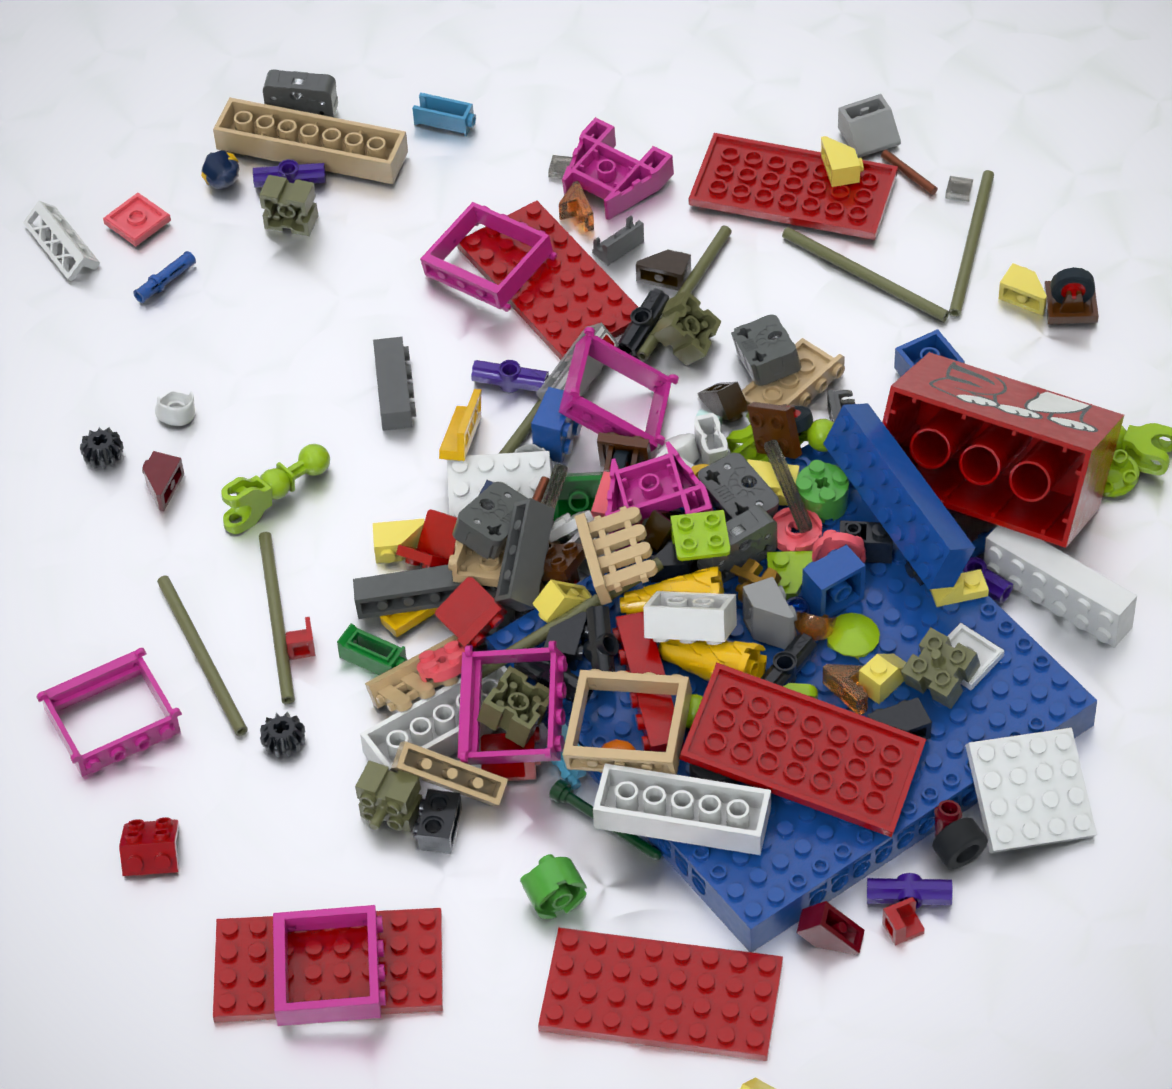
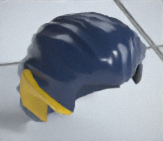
M225 150L210 152L205 158L201 169V176L206 184L213 186V188H228L235 183L239 176V161L234 154Z

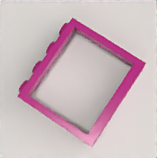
M375 905L273 913L274 1012L277 1026L381 1018V1006L386 1005L385 989H380V982H385L384 964L379 965V957H384L383 940H378V933L383 932L382 916H377ZM368 926L370 996L289 1003L288 932Z

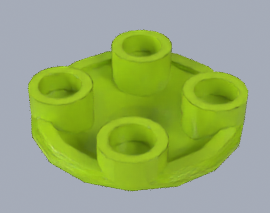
M1119 449L1114 452L1103 493L1105 497L1125 495L1138 483L1140 475L1138 464L1125 450Z
M841 614L832 619L827 626L826 638L828 648L844 656L855 657L859 660V657L867 656L879 643L880 632L878 626L872 619L862 614Z

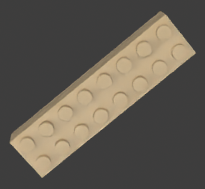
M229 97L213 128L217 150H225L278 162L290 159L296 161L298 165L324 163L325 171L389 184L394 183L408 153L406 131Z

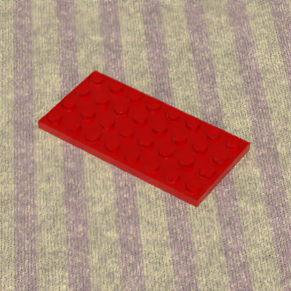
M713 133L688 201L691 206L875 240L898 174V166L862 160L864 171L860 172V182L832 187L820 152Z
M536 200L507 215L513 220L526 223L529 227L546 232L545 234H548L550 237L553 252L557 253V257L554 260L547 258L508 301L511 307L561 360L587 326L602 323L614 338L623 334L631 322V312L638 306L539 201ZM486 226L464 237L457 245V248L488 281L497 285L507 277L533 248Z
M716 662L679 759L750 786L771 790L772 794L892 838L926 739Z
M441 908L376 911L377 916H382L383 932L378 933V940H383L384 957H379V965L384 964L385 982H380V989H385L386 1005L381 1006V1014L443 1011ZM273 916L216 919L213 995L214 1023L276 1020L274 1012ZM368 926L288 932L289 1003L370 996Z
M558 927L538 1030L768 1061L783 967V956Z

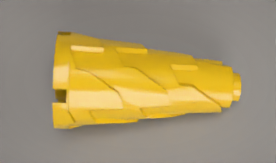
M713 566L701 569L690 574L677 576L643 587L642 589L625 592L624 597L619 598L621 613L628 615L643 612L644 605L656 591L724 594L721 571H719L720 567Z
M669 639L667 642H660L658 648L659 654L664 661L677 665L708 682L716 662L761 678L766 670L767 656L760 654V651H766L763 645L754 642L725 641L719 645H709L706 641L684 644L680 640Z

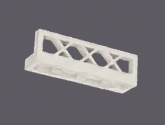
M38 201L23 224L68 280L73 281L83 266L96 270L100 261L59 210L53 205ZM38 215H39V216H40V226H39V227H35V226L33 225V222L36 220V218H37ZM46 230H51V241H46ZM58 244L63 245L62 255H57ZM74 258L76 263L69 270V259Z

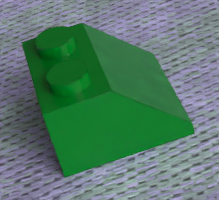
M603 472L552 474L553 508H555L554 522L566 513L572 516L587 510L591 512Z

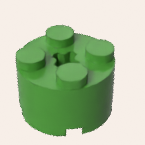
M821 460L810 462L808 466L799 472L796 478V504L798 509L805 512L806 509L815 512L822 523H825L827 519L833 518V521L839 519L844 515L848 507L849 481L847 476L836 465L824 463Z
M552 854L546 855L539 860V865L520 878L523 890L538 916L543 919L556 918L555 913L564 910L565 913L572 911L582 903L587 895L585 892L587 886L574 863L568 857H554Z

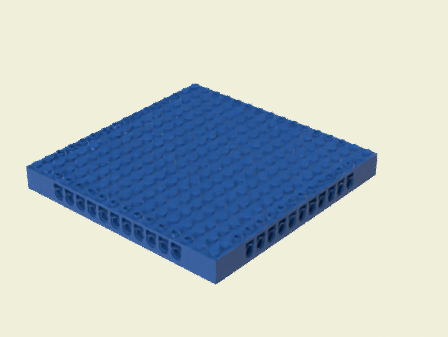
M809 444L801 448V456L807 457L811 462L821 460L824 463H830L839 467L829 451H817ZM786 457L778 463L786 464L790 458ZM849 479L847 510L839 519L834 521L833 518L827 519L825 523H822V536L827 530L840 532V520L879 522ZM796 500L794 506L779 505L778 511L787 507H797ZM791 528V532L793 533H800L802 530H796L795 528ZM894 541L892 564L865 562L864 599L820 623L802 603V586L796 600H786L788 606L792 605L797 615V621H794L796 633H805L811 636L818 646L817 651L797 673L795 683L814 685L818 690V700L865 717L876 709H884L896 705L903 700H911L918 697L932 722L931 738L927 739L924 744L892 838L772 793L771 811L761 855L646 837L654 847L661 851L662 856L749 952H754L799 922L802 909L824 901H831L935 832L934 810L941 801L952 800L958 803L962 813L977 804V794L965 746L969 742L1072 728L1075 739L1094 726L1097 699L992 598L987 596L936 607L930 589L925 584L920 586L914 578L907 574L905 570L906 558ZM777 548L775 552H784V551H781V550H779V549ZM767 558L759 562V564L763 567V570L758 575L759 577H761L767 569ZM636 562L633 563V564H630V565L621 567V568L617 569V571H618V570H621V569H623V568H626V567L635 565ZM591 575L577 583V585L585 586L592 596L597 594ZM735 576L723 583L724 594H736L737 626L726 641L754 642L763 645L766 651H760V654L767 656L766 672L773 664L774 655L785 649L752 638L743 621V603L739 601L738 592L735 590L736 586L740 583L738 582V576ZM649 581L641 582L626 592L642 589L656 583ZM624 593L614 598L612 602L604 605L609 607L611 633L612 628H616V617L626 615V613H621L619 601L620 597H624ZM535 608L487 637V651L505 650L546 625L547 622L539 617V611ZM841 614H862L872 619L878 626L880 632L879 643L867 656L859 657L858 660L855 657L844 656L828 648L826 638L827 626L832 619ZM962 623L1004 650V657L972 690L961 684L963 692L952 709L933 700L929 689H926L923 694L908 686L905 682L898 686L880 704L858 690L859 670L876 654H895L905 662L909 660L912 654L919 657L921 654L919 643L930 627L948 636ZM546 640L534 648H544ZM618 654L614 655L615 672L627 671L625 665H620ZM660 655L665 675L679 674L689 677L692 694L704 695L709 683L708 681L683 670L677 665L664 661ZM584 657L583 661L578 662L576 671L571 670V673L579 677L580 670H591V662ZM508 663L504 666L507 669L509 666L514 668V663ZM528 676L527 682L535 686L537 684L536 681ZM593 690L590 700L586 703L578 741L580 746L601 748L603 744L618 739L628 741L636 750L643 751L641 736H644L643 730L638 731L635 714H638L637 708L632 709L630 692ZM671 695L674 707L677 695ZM564 698L562 709L565 711V724L568 727L573 702ZM548 715L545 717V719H544L543 722H542V723L546 726L547 729H548ZM687 727L685 728L684 743L690 731V729ZM679 760L677 775L690 777L688 762ZM587 771V773L599 785L602 773L598 771ZM737 782V785L747 786L745 783Z

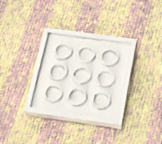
M549 451L468 455L465 461L447 460L449 515L458 517L459 512L479 495L486 480L503 482L525 497L532 498L542 476L548 477L551 480ZM551 482L541 502L552 507Z
M1072 728L969 742L965 745L990 853L1092 838L1097 835Z

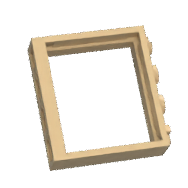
M599 669L580 670L563 750V758L567 769L603 772L604 765L607 763L677 775L692 696L689 677L679 674L671 676L656 675L651 672L639 674L627 671L608 672ZM589 690L677 695L666 752L578 746Z

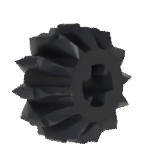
M99 427L95 432L89 430L87 436H82V443L80 444V452L83 455L86 464H91L94 469L102 466L105 470L106 465L109 464L115 466V460H121L124 449L118 432H112L110 427L105 430Z
M287 711L283 716H280L276 712L275 718L266 717L265 724L261 725V745L265 747L268 755L275 752L277 758L285 753L290 757L291 751L299 752L300 745L305 744V726L300 722L297 715L291 717Z

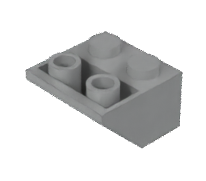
M882 94L838 107V129L849 146L855 149L858 158L901 144L892 109Z
M773 577L743 586V621L752 638L778 648L786 649L797 636L794 621H797V615L792 605L788 606L783 587L781 585L778 586Z

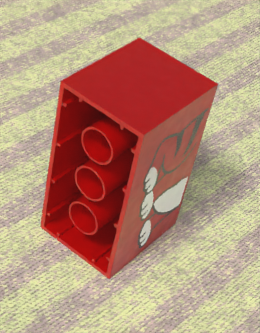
M929 352L891 385L882 422L946 508L1066 548L1100 508L1124 414Z

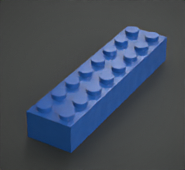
M868 403L843 405L823 443L926 587L928 589L954 587L973 554L975 546Z

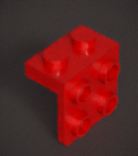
M432 509L428 510L418 547L413 548L398 544L396 555L405 557V563L420 566V563H423L422 568L448 565L450 555L455 554L456 539L453 537L452 532L457 517Z
M467 577L436 609L435 615L458 638L457 641L464 648L469 645L477 648L486 639L485 635L503 622V616L508 611L501 604L495 602V599L474 578Z
M539 726L536 727L533 736L524 748L506 738V733L484 734L480 738L481 752L535 749V743H540ZM541 762L481 764V769L506 778L508 781L537 779L536 765H541Z
M162 817L156 821L145 822L141 819H135L124 824L119 843L122 875L134 876L178 872L179 863L176 840L179 821L169 817Z

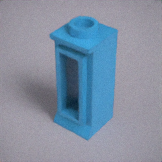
M420 92V106L414 105L412 107L414 125L424 124L464 133V136H467L470 128H474L476 123V114H474L472 103Z

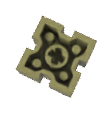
M268 175L259 194L261 208L265 209L262 215L264 228L282 232L284 228L291 229L293 234L310 237L319 217L317 203L313 202L316 197L314 183L299 179L295 180L294 183H289L287 178Z
M688 290L667 301L662 312L664 318L657 322L652 333L665 347L671 345L673 347V354L686 366L706 357L712 344L709 338L716 335L722 322L709 309L703 311L699 307L701 302Z
M930 627L919 643L921 654L919 657L912 654L901 670V674L905 684L923 694L926 689H929L933 700L952 709L963 692L960 683L962 680L970 682L980 667V661L977 652L960 643H957L955 648L952 647L949 637Z
M509 666L499 679L497 687L493 688L483 701L477 721L494 731L498 727L507 731L506 738L524 748L533 736L537 725L540 726L549 713V688L539 682L535 686L527 682V675Z
M368 760L355 785L357 799L360 801L358 804L360 816L369 821V826L374 830H378L384 820L394 830H404L411 833L419 817V805L421 799H423L422 794H419L421 790L419 776L401 770L398 773L389 771L388 766Z

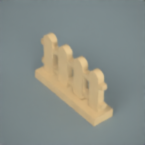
M623 506L619 512L602 518L600 515L595 516V520L590 522L587 521L585 513L574 516L593 585L601 605L612 602L610 591L615 590L616 593L623 591L622 587L638 581H642V583L648 582L649 577L656 575L658 568L655 561H643L652 555L650 544L648 542L637 543L646 538V529L641 524L632 526V524L639 522L642 518L639 508H626V506ZM624 527H625V529H622V530H620V531H617V532H614V533H611V534L606 535L607 533H610V532H612V531H615V530H618V529H621V528H624ZM631 545L630 547H627V548L618 550V551H616V552H613V553L611 552V551L617 550V549H619V548H622V547ZM636 562L635 565H632V566H629V567H626V568H623V569L617 571V569H619V568H621V567H624V566H627V565H630V564H633V563Z
M453 635L427 650L435 651L443 648L445 644L457 641L458 638ZM420 654L366 682L365 685L376 708L379 709L387 704L389 711L397 710L403 712L413 706L412 701L418 697L428 699L434 696L436 687L456 684L459 681L458 676L434 683L432 678H426L427 682H423L417 671V664L420 662Z

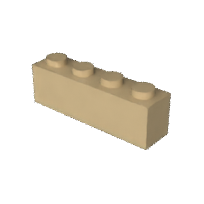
M406 741L399 744L391 767L393 770H401L419 776L420 780L460 793L491 806L500 805L508 782L506 778Z

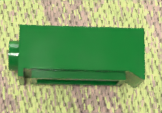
M350 623L337 641L339 658L377 675H381L408 660L404 646L399 647L357 628L352 623Z

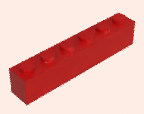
M644 611L617 616L616 628H612V634L617 638L621 648L618 652L620 665H625L629 673L644 674L651 672L656 675H665L656 642L651 638H644ZM630 692L632 709L637 708L638 714H635L638 731L643 730L644 736H641L643 751L666 752L674 712L671 695Z

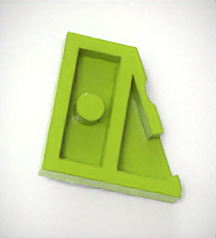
M812 551L767 552V568L770 567L776 570L782 577L778 586L781 585L783 587L786 600H796L801 592L802 570L809 563L813 562Z

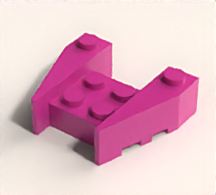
M595 117L581 132L578 146L572 154L573 158L563 175L564 198L568 199L580 187L604 199L605 217L607 220H610L657 192L674 175L673 155L652 146L639 161L615 149V127Z
M669 441L665 442L668 454L619 469L616 459H611V481L607 494L608 506L605 516L619 512L623 506H626V508H639L642 515L641 520L649 518L653 510L669 512L684 507L686 514L714 510L705 485L698 480L692 469L686 465ZM624 527V528H621V529H618V530H615V531H612V532H610V533H608V534H611V533L620 531V530H622V529H625V527ZM628 545V546L619 548V549L615 550V552L618 551V550H621V549L630 547L631 545Z

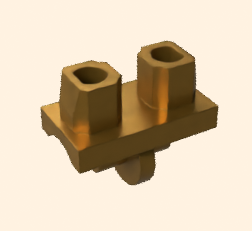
M751 558L742 567L734 565L730 570L732 574L738 576L740 584L736 586L735 590L738 592V599L742 603L743 586L773 577L778 585L782 577L776 570L770 567L759 577L758 575L763 570V567Z

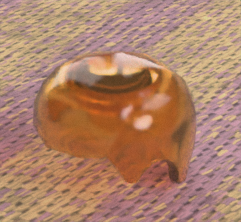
M797 612V621H794V626L799 634L805 633L811 636L814 641H821L827 639L832 634L837 617L828 618L826 614L820 617L806 612Z

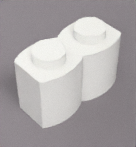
M714 413L696 416L694 419L696 444L699 453H701L702 464L710 465L728 455L727 440L721 433L720 421Z

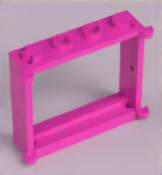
M472 202L420 260L426 276L508 312L511 309V305L507 304L508 301L547 258L554 260L557 257V253L553 252L550 237L548 234H545L546 232L529 227L524 222L513 220L507 215L495 212L485 205L482 206ZM479 224L533 247L499 285L444 261L474 226H479Z
M585 328L584 333L586 335L575 344L559 413L597 434L599 432H614L622 436H641L644 439H649L651 452L657 448L658 444L663 446L665 437L660 435L671 383L676 385L679 377L675 374L669 376L663 374L594 335V328ZM587 356L596 359L654 392L645 432L580 396L579 389Z
M549 641V647L474 652L472 645L465 646V652H462L457 756L461 762L468 765L561 761V752H563L565 745L564 737L561 735L562 725L566 721L565 711L562 709L563 699L566 698L567 694L563 677L564 672L567 671L566 656L556 647V641ZM550 661L547 748L479 752L480 722L477 721L481 709L482 665Z
M142 647L52 688L41 691L36 696L38 702L42 701L47 715L71 756L72 763H75L82 777L90 773H96L103 767L114 762H120L134 753L144 751L156 743L168 740L174 735L181 733L177 717L182 715V712L179 708L172 709L142 657L147 655ZM142 675L165 718L81 755L57 712Z

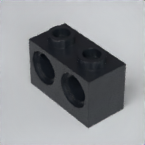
M433 789L427 790L426 798L421 799L419 805L420 822H415L413 838L417 839L419 850L452 853L462 811L460 793Z

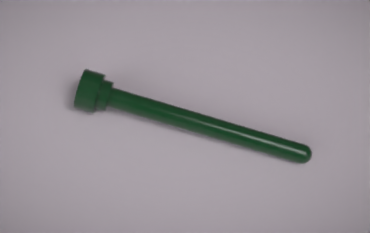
M559 779L552 786L549 792L551 799L557 803H569L593 819V806L573 794L574 790L571 789L570 784ZM611 831L650 858L659 860L662 857L659 849L639 836Z

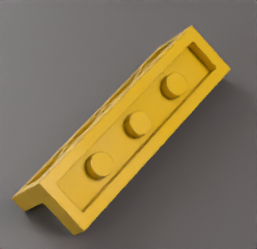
M482 389L473 390L468 406H456L439 449V459L465 461L481 419Z

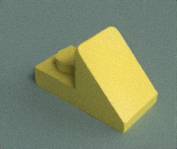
M981 569L961 573L954 587L930 589L936 607L987 597L989 593Z

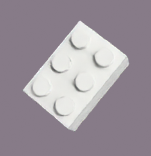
M656 591L643 607L644 638H651L654 642H667L669 639L680 640L684 644L706 641L709 645H719L726 641L737 626L736 594Z

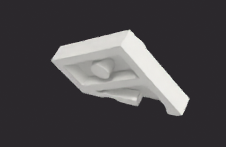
M590 510L578 512L572 516L566 513L557 518L551 529L549 541L552 543L578 529L574 517L576 515L585 513L587 521H593L594 517Z

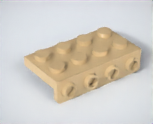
M801 338L795 344L801 363L800 371L763 386H758L752 381L742 390V393L748 405L752 402L807 407L814 397L819 393H823L832 381L843 375L845 371V357L838 354L834 358L809 341Z
M456 540L455 554L450 555L448 569L452 571L453 582L462 583L467 577H472L480 585L497 587L504 551L494 560L492 558L485 559Z

